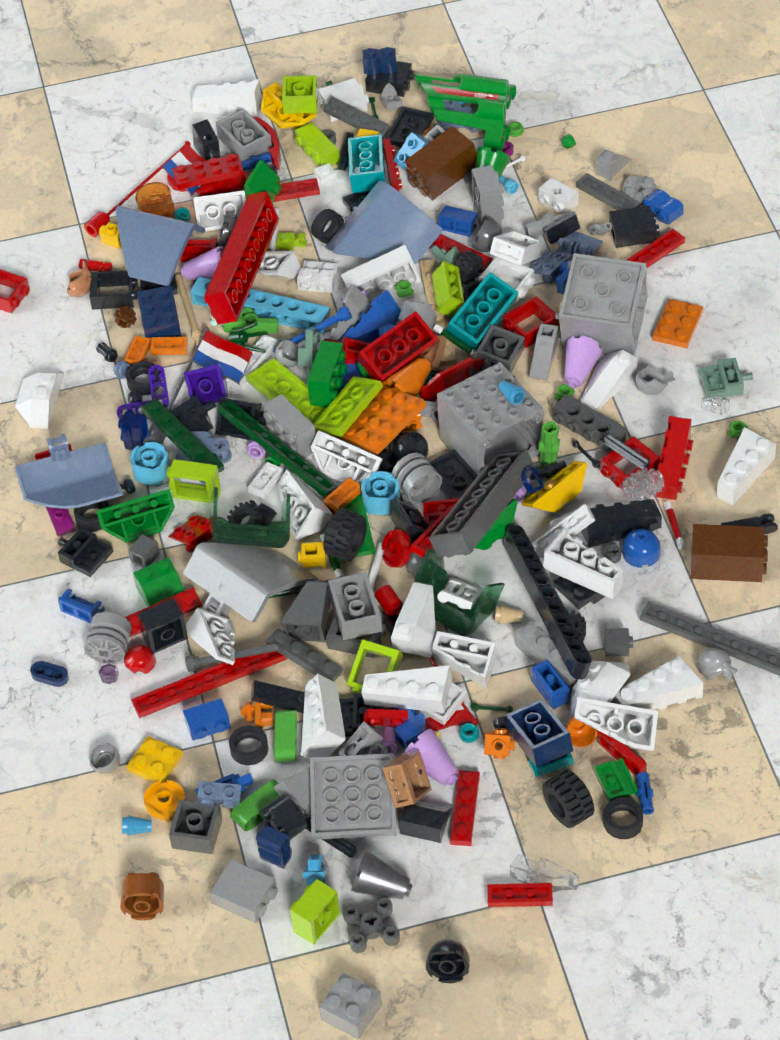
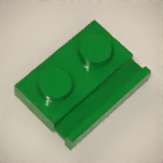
M619 758L615 762L613 760L594 766V772L608 802L617 798H629L633 794L637 795L638 789L623 758Z

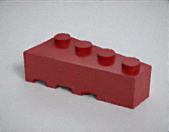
M669 416L668 430L665 432L664 447H662L660 463L654 483V497L677 500L678 493H682L683 482L681 480L686 477L687 468H685V465H689L690 461L688 451H692L694 440H691L692 419Z

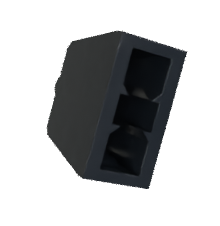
M208 119L193 124V145L201 157L206 161L211 158H220L219 140Z

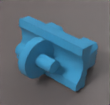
M311 854L310 858H308V865L303 871V878H307V886L309 884L312 885L316 879L325 884L328 865H323V854Z

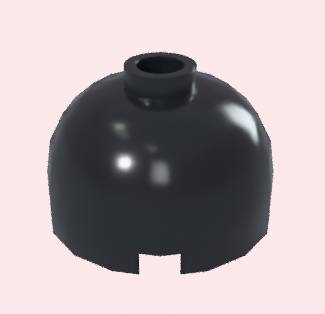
M404 431L397 435L390 449V453H393L392 457L396 462L408 454L416 452L421 453L427 458L429 451L425 437L415 431Z
M444 939L438 941L430 948L426 958V970L431 977L434 975L439 978V982L452 984L463 980V976L469 973L470 956L465 946L460 942Z

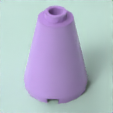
M224 246L217 247L184 262L181 267L182 276L187 280H197L198 277L212 279L225 250Z
M580 335V338H574L575 336L568 338L564 381L571 388L582 386L602 354L603 348H600L599 343L590 337Z
M428 729L417 737L419 740L415 744L411 742L404 753L420 750L427 775L443 786H451L458 780L459 777L457 775L459 771L436 733L432 729Z

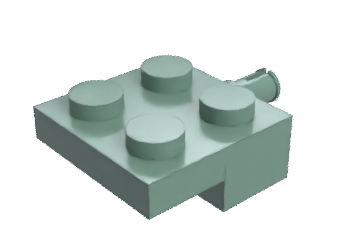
M318 327L306 329L305 345L298 348V366L307 367L306 378L310 374L318 351L317 344L320 343L321 339Z
M736 358L721 359L717 361V365L699 368V375L707 399L741 395L744 391L743 381L753 380L752 372L740 373Z

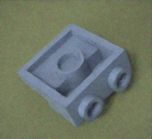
M199 781L197 801L201 802V805L214 806V804H222L224 808L240 806L241 785Z

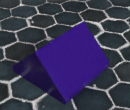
M220 364L184 372L190 398L196 395L205 405L212 400L215 403L220 402L221 397L228 396L227 380Z

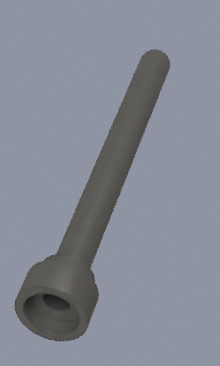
M274 643L235 651V659L275 652L280 649V645ZM195 655L185 657L188 672L196 671L201 665L222 662L216 660L212 655L200 658Z

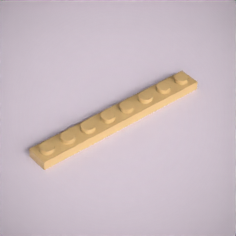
M437 259L420 261L426 301L432 305V309L437 315L434 326L439 324L447 330L449 318L437 310L432 274L438 268ZM432 330L436 336H442L435 330ZM448 339L439 367L457 364L454 344Z

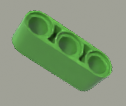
M296 710L275 711V763L296 762Z
M274 779L267 782L242 801L240 806H236L230 814L231 819L246 832L253 829L263 821L259 810L279 797L273 788L279 783Z

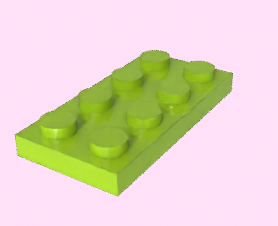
M353 376L313 424L315 432L319 430L326 434L342 437L383 388L382 382Z

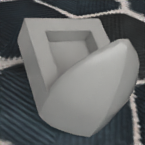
M388 83L382 91L381 103L388 110H396L398 107H403L402 100L397 95L395 88Z

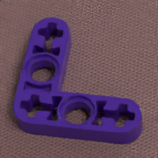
M153 365L148 370L152 400H162L163 405L168 408L169 397L164 368L160 365ZM156 370L160 373V382H156L155 375H152ZM156 387L164 388V393L156 395L154 390ZM152 400L119 406L117 409L118 419L123 423L148 420L145 415L139 414L138 410ZM132 408H135L136 416H134L133 413H131L133 412ZM123 410H127V417L122 415Z

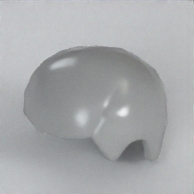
M282 340L275 349L277 361L284 367H295L298 365L299 347L290 340Z
M110 743L97 746L89 756L90 766L100 774L111 773L120 763L119 751Z

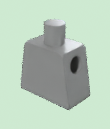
M309 767L281 781L273 788L279 796L283 794L289 796L297 805L294 807L297 812L305 810L307 816L311 817Z

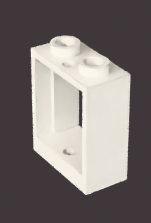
M511 230L494 237L490 254L521 266L539 258L543 241Z
M497 256L479 277V280H483L491 272L497 277L503 273L521 280L522 282L515 289L519 294L514 304H517L525 297L526 292L534 286L536 281L534 269L524 265L520 266Z

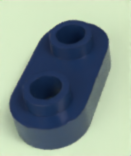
M38 661L30 668L31 676L35 681L55 687L64 686L69 681L68 671L62 666Z

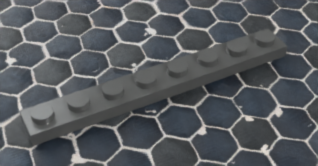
M649 601L640 614V621L708 648H719L726 651L733 658L780 676V653Z

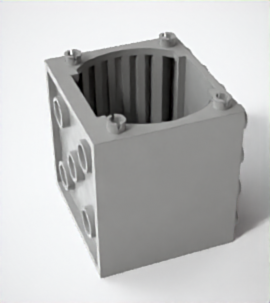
M574 253L572 262H568V269L570 271L560 312H556V319H559L561 331L558 341L562 342L563 349H566L568 338L571 336L580 338V335L596 340L599 343V347L603 348V355L623 349L635 356L648 298L646 263Z
M501 362L437 394L440 440L450 451L455 449L477 475L480 474L497 453L527 449L531 459L540 455L538 450L543 426V407ZM503 380L517 385L524 390L525 398L520 404L509 403L501 390H499V384Z

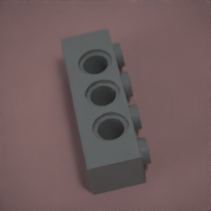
M567 394L552 407V418L556 423L565 426L604 450L613 451V449L603 443V438L607 434L612 435L622 443L626 440V427Z

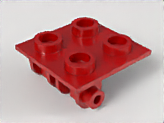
M195 515L190 517L185 524L177 527L168 537L185 543L187 552H194L200 543L207 542L217 534L218 528L216 525L218 522Z

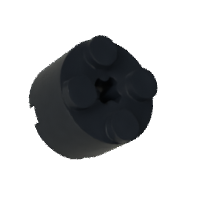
M286 794L277 797L259 810L260 816L267 823L265 825L289 835L290 840L307 828V821L301 811L297 812L294 808L297 805Z

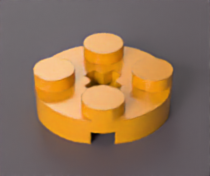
M171 780L160 783V781L155 782L144 793L146 811L152 817L162 821H169L175 816L179 800L186 801L183 788L177 782ZM169 797L167 802H161V798Z

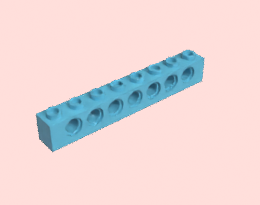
M198 277L190 291L193 304L209 307L205 302L204 294L211 279ZM250 289L243 308L248 307L254 310L258 318H278L279 324L302 330L314 327L331 318L330 307ZM326 329L320 331V334H324Z

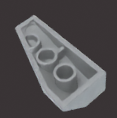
M355 285L349 287L343 299V304L348 307L352 318L346 322L338 321L336 323V327L332 328L329 336L331 340L340 341L352 326L356 327L362 313L366 314L371 309L370 304L372 301Z

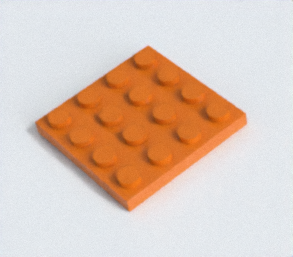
M383 385V388L342 437L330 436L378 455L427 404L421 398Z

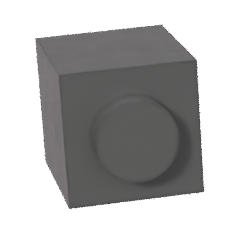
M141 535L128 550L131 562L142 568L151 565L160 554L158 542L154 538Z
M629 628L605 629V657L629 656V648H633V636H629Z

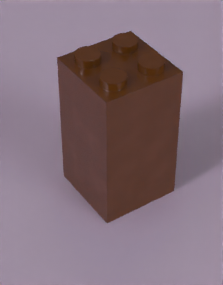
M451 126L405 160L406 171L410 177L409 182L412 187L418 188L423 196H427L433 201L461 180L467 173L471 172L472 169H475L476 150L474 143Z
M693 524L691 579L762 582V574L766 575L767 563L764 562L768 561V550L766 548L768 547V535H764V527Z

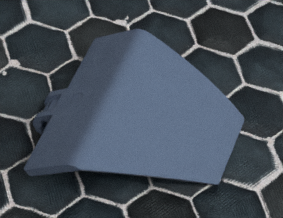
M379 181L360 205L352 208L351 214L344 218L345 223L325 248L338 255L375 259L405 245L413 263L416 264L442 233L443 229L395 188L386 182Z
M122 206L116 207L120 241L129 277L169 286L193 231L205 233L206 229L195 223Z

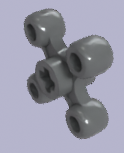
M388 898L379 899L376 903L375 911H369L365 914H362L355 905H348L344 908V921L350 925L357 924L361 928L359 933L353 934L350 938V948L354 953L364 952L369 939L381 937L388 946H395L399 943V930L394 926L387 927L382 923L383 919L389 917L393 912L391 900Z

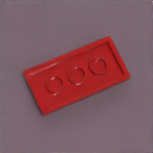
M228 154L225 157L211 158L207 161H197L190 165H179L176 168H172L177 190L244 176L238 154Z

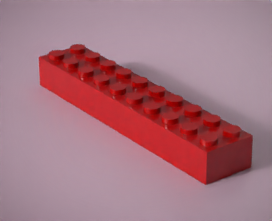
M267 191L248 195L207 291L204 294L205 302L209 305L211 315L215 318L217 325L238 321L280 220Z

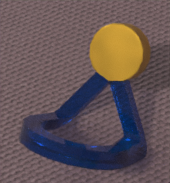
M531 466L525 467L522 470V482L528 493H534L542 488L547 490L556 485L554 480L541 481L538 472ZM529 470L533 472L540 486L536 488L531 487L527 480V472Z

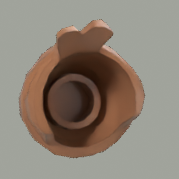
M83 261V269L72 272L69 275L70 282L67 293L71 297H83L90 291L91 273L85 261Z

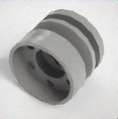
M410 453L397 462L392 471L393 477L399 481V488L412 503L418 504L429 500L437 493L442 484L440 474L421 453Z
M101 612L95 614L92 617L89 633L86 638L85 653L90 658L101 663L114 664L122 661L132 629L131 623L125 617L116 613Z

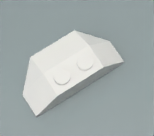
M39 372L23 379L15 407L31 428L49 429L64 373Z
M319 430L311 445V450L314 453L320 472L340 482H344L350 477L361 484L363 479H367L372 473L378 471L383 460Z
M593 661L587 677L582 680L578 679L572 688L570 718L575 714L577 697L610 703L630 677L628 663Z

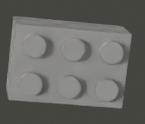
M245 109L216 122L217 137L233 154L239 155L241 162L250 159L251 156L255 157L269 152V148L272 147L271 135Z
M492 165L472 169L473 208L478 213L477 219L480 226L483 225L488 216L502 226V219H504L502 206H504V200L501 194L504 193L502 183H499L498 172L494 171Z
M282 394L265 403L263 414L266 420L265 428L301 457L306 458L313 454L311 445L316 436L315 426Z
M367 572L328 580L329 595L343 640L382 632L381 615Z

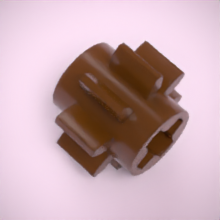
M121 306L114 314V317H116L115 322L121 328H130L131 324L134 325L137 320L135 317L136 312L131 307Z

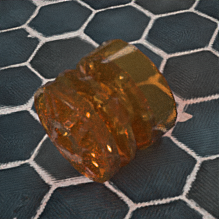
M161 182L147 183L137 191L135 198L139 211L174 219L176 209L170 188L166 184Z

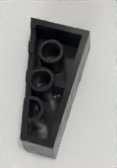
M654 499L631 501L626 505L617 502L613 506L606 507L604 504H596V508H590L595 521L581 532L588 548L623 539L636 529L655 531L661 528L662 515Z

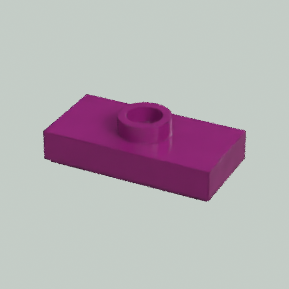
M46 507L57 536L75 531L68 509Z

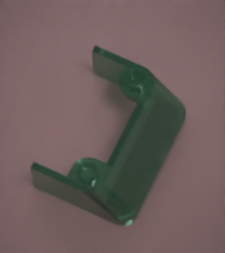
M218 487L213 488L209 503V530L216 542L271 548H283L288 544L290 539L289 493H286L281 506V522H271L268 526L228 523L224 518L217 517Z
M434 548L427 549L414 582L433 586L435 620L459 635L472 634L494 611L505 584L501 582L486 585L482 596L477 599L471 609H462L457 604L449 601L442 603L438 600V594L446 588L448 573L439 566L443 557H438Z

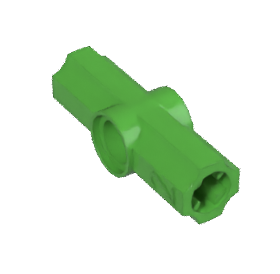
M249 313L239 317L237 322L224 324L223 329L224 332H232L233 329H239L257 322V326L244 332H247V334L257 332L278 334L279 319L258 318L256 314Z
M548 421L542 426L538 452H540V464L542 466L544 463H557L560 438H558L559 426L555 422Z

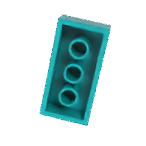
M382 134L348 138L349 176L352 193L371 191L379 181L386 182Z
M489 272L448 323L447 331L477 351L490 326L498 325L503 315L516 302L519 292Z

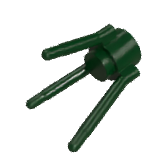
M255 322L239 329H233L230 333V342L241 345L251 351L266 353L264 349L244 344L248 342L249 337L267 335L268 332L249 334L244 332L257 326L258 323Z

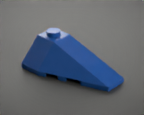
M385 290L370 304L371 309L366 314L362 313L356 327L352 326L340 342L346 337L372 343L379 338V327L389 323L396 326L401 309L389 291Z

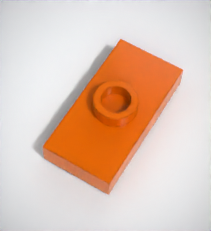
M134 336L123 361L128 362L131 366L135 363L143 362L150 349L151 338Z
M350 477L347 478L324 499V504L337 512L339 509L346 507L362 492L361 484Z

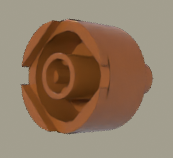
M128 873L125 876L121 887L120 904L121 911L125 915L128 913L132 919L144 921L151 920L156 917L157 913L160 912L161 914L163 912L164 883L158 873Z

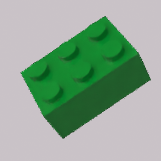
M321 340L307 379L310 405L327 408L337 397L338 388L342 387V377L347 373V364H345L346 351L343 350V343Z

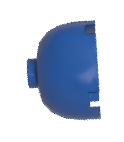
M647 529L631 531L626 535L622 544L623 558L628 564L637 568H642V565L652 566L659 560L661 555V545L658 537Z

